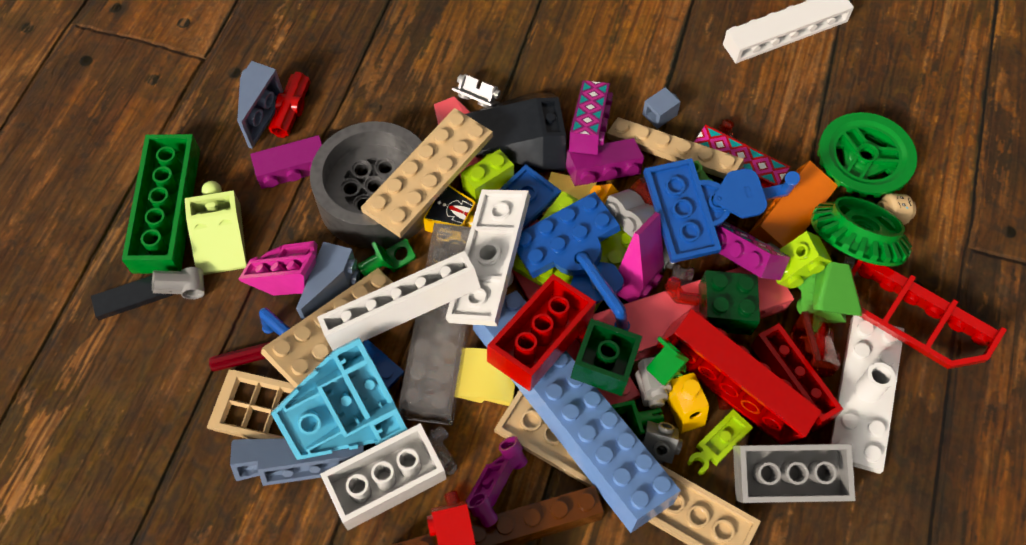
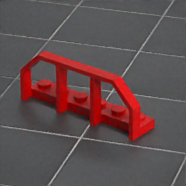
M859 259L851 270L853 276L857 272L863 278H871L878 282L882 289L898 294L883 319L862 308V306V316L859 317L947 369L986 362L990 359L1007 331L1003 327L997 330L956 306L958 301L955 299L948 302L913 282L916 278L913 275L906 278L887 266L875 265ZM902 299L910 305H917L924 309L925 313L930 317L940 319L925 344L888 323ZM945 323H948L951 329L969 335L975 343L987 346V349L983 355L950 360L930 347Z

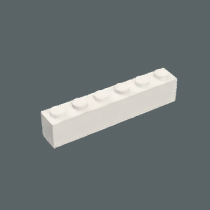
M806 0L795 6L791 5L784 10L772 12L765 17L753 19L743 25L731 27L726 31L723 46L734 62L739 63L846 23L854 7L849 0Z
M463 251L322 314L317 318L331 349L334 350L358 337L363 342L481 287L475 268L466 252Z

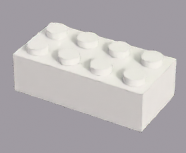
M421 423L320 474L347 531L447 479L445 470Z

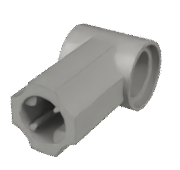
M188 267L181 271L154 270L152 274L153 293L181 294L186 299L201 298L204 296L203 270L197 267Z

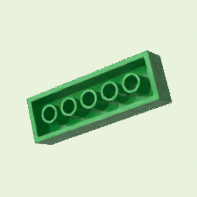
M193 134L145 135L122 255L123 263L132 274H151L154 270L181 271L188 231L185 198L193 197L200 156V148Z

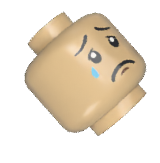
M888 193L877 204L893 213L903 225L909 223L916 214L915 202L906 194Z

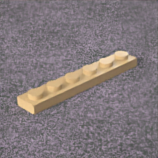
M619 117L607 132L609 140L620 141L634 138L641 151L673 162L692 158L693 162H700L705 173L722 179L725 178L728 172L740 170L744 166L743 158Z

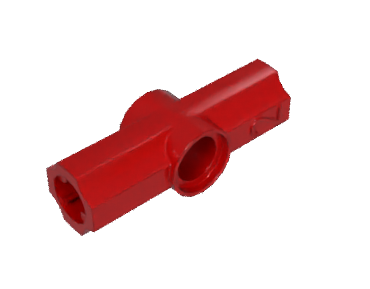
M295 72L291 74L284 92L279 93L276 98V111L269 125V130L277 137L285 138L289 136L296 117H300L303 113L304 97L311 83L309 77L303 73Z

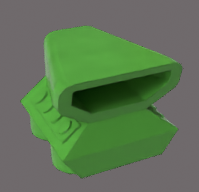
M831 262L825 266L823 271L811 275L798 287L801 290V298L797 301V310L802 315V319L828 323H845L846 315L862 316V309L849 264Z

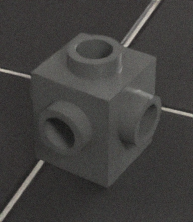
M647 421L644 430L645 434L641 442L658 463L666 462L672 464L674 455H679L683 440L679 439V429L667 422L655 423Z

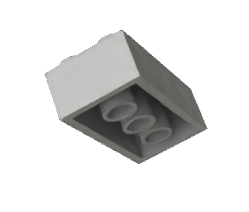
M852 444L733 446L735 495L738 502L856 501Z

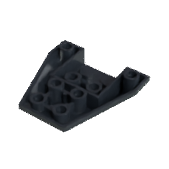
M529 93L465 114L493 131L491 140L475 157L484 158L487 154L494 153L500 149L514 166L523 167L526 164L533 170L540 172L565 171L566 132L559 97L552 93Z

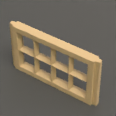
M228 370L207 429L246 439L284 438L283 436L268 433L273 421L271 412L278 406L282 393H291L295 388L289 382L237 370ZM240 382L256 385L249 403L233 400ZM261 387L277 390L271 408L255 405ZM231 405L247 408L241 427L225 423ZM253 410L269 413L262 432L247 428Z

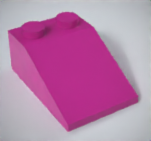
M655 212L634 233L618 269L623 276L624 286L616 295L629 303L648 297L653 287L657 288L663 278V275L660 274L664 266L659 213Z

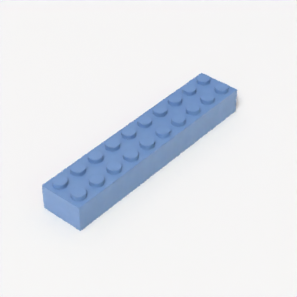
M516 290L505 296L498 326L473 325V331L486 347L525 305L526 301ZM565 350L531 391H528L514 380L512 381L587 478L595 485L598 492L629 532L632 533L673 505L681 490L601 392L594 386L570 378L575 361Z

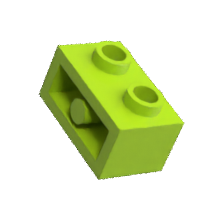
M500 149L494 153L487 154L481 161L466 167L461 172L463 191L477 205L482 189L499 190L514 176V164Z
M805 231L779 249V251L790 256V260L781 280H776V282L790 289L799 287L804 283L805 279L813 274L820 273L827 264L832 262L819 236Z

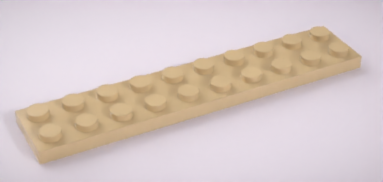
M519 390L495 427L494 432L505 439L516 436L523 449L587 487L594 486ZM661 465L681 491L674 504L649 520V523L687 545H750L761 522L760 520Z

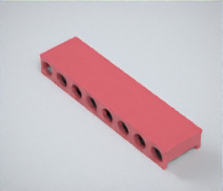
M743 267L726 271L731 273L753 274L752 272L746 270ZM758 277L760 319L786 311L794 300L789 289L777 284L776 280ZM701 280L623 304L630 323L628 331L642 336L635 361L653 356L661 351L656 347L659 342L657 338L664 335L672 322L690 309L699 312V283ZM611 309L593 315L594 320L612 326L615 325L616 319Z

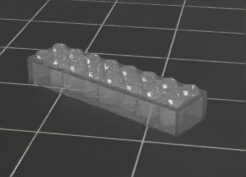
M434 223L425 268L463 252L471 227ZM449 303L415 318L398 405L402 419L453 425L464 350L467 344L470 324L448 323L445 317Z

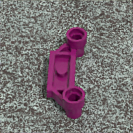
M516 436L509 437L500 443L499 450L502 456L491 464H486L466 500L472 515L478 517L485 528L491 527L498 520L493 506L497 502L512 470L521 469L528 462L522 452L523 446Z

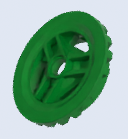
M857 112L840 116L825 128L818 143L817 156L820 157L819 164L821 168L826 170L825 174L829 178H833L838 187H845L847 189L846 192L851 194L857 192L860 197L872 195L873 198H880L883 194L894 193L896 190L900 191L909 182L916 170L917 151L910 136L898 124L877 114ZM836 149H842L844 166L838 160ZM860 152H869L872 155V159L863 158ZM883 172L888 174L887 177L882 179L869 180Z
M840 197L835 202L820 203L815 207L810 220L814 230L827 243L861 261L880 266H898L905 263L912 252V245L904 234L905 227L903 223L893 213L873 202L856 197Z

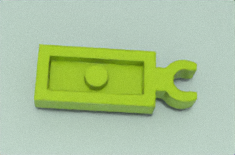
M733 409L698 443L696 448L701 453L692 454L687 464L690 466L694 461H700L702 467L698 474L703 475L707 471L710 461L717 466L733 450V446H737L751 432L753 426Z

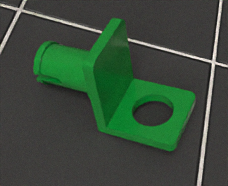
M407 239L401 240L387 250L374 241L372 246L375 254L357 265L364 276L382 266L395 272L415 260L416 255ZM400 248H406L408 252L403 260H397L395 257L397 250Z
M659 336L657 340L664 348L647 366V371L662 385L666 386L674 376H683L680 371L686 372V363L689 358L672 342Z
M634 400L611 405L619 415L626 414L629 427L639 440L645 434L643 427L646 426L647 421L655 423L664 422V415H659V413H662L660 407L639 412Z

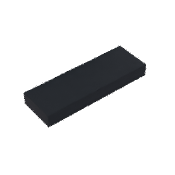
M152 276L92 295L91 299L95 317L98 320H102L173 295L153 293Z

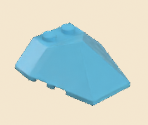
M360 337L334 349L271 412L297 460L332 454V451L347 448L349 450L358 449V446L373 443L378 445L408 430Z

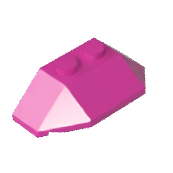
M315 241L285 244L266 252L260 258L250 259L239 280L273 296L302 294L309 275L316 264L318 244Z

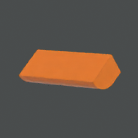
M808 161L796 170L800 175V182L788 196L776 198L772 201L750 230V235L766 244L772 242L781 249L804 233L811 223L810 219L815 207L820 203H826L838 186L811 161Z

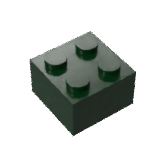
M706 270L699 283V312L707 318L709 323L716 328L724 330L726 333L752 335L760 323L758 276Z
M590 319L570 378L622 396L628 383L642 336Z

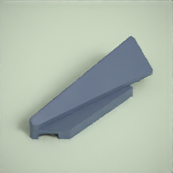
M285 438L235 439L231 443L230 466L236 481L260 476L263 486L321 478V473L364 452V445L358 446V449L349 450L347 448L332 451V454L297 460Z

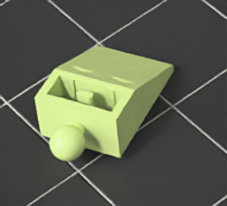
M208 181L202 186V196L185 198L186 220L195 267L202 269L203 275L243 269L247 266L240 202L234 190L222 192L221 186L217 182Z

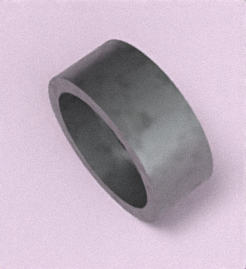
M378 121L363 122L338 131L322 144L311 164L310 184L321 218L326 227L337 238L360 248L374 249L372 246L374 241L381 247L387 248L403 239H410L424 227L423 218L429 208L401 238L361 211V206L374 194L373 191L377 190L422 143L415 134L392 123Z

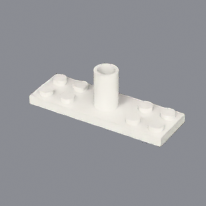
M481 190L464 250L475 268L481 288L449 303L445 317L448 323L498 326L507 288L514 279L512 268L531 197L529 191Z
M853 315L850 321L837 401L843 410L833 420L829 444H852L853 466L881 474L884 471L902 342L863 318ZM894 326L904 332V328Z

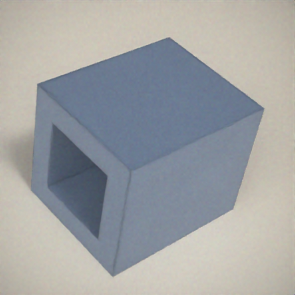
M665 87L645 100L642 115L658 129L678 115L681 101Z

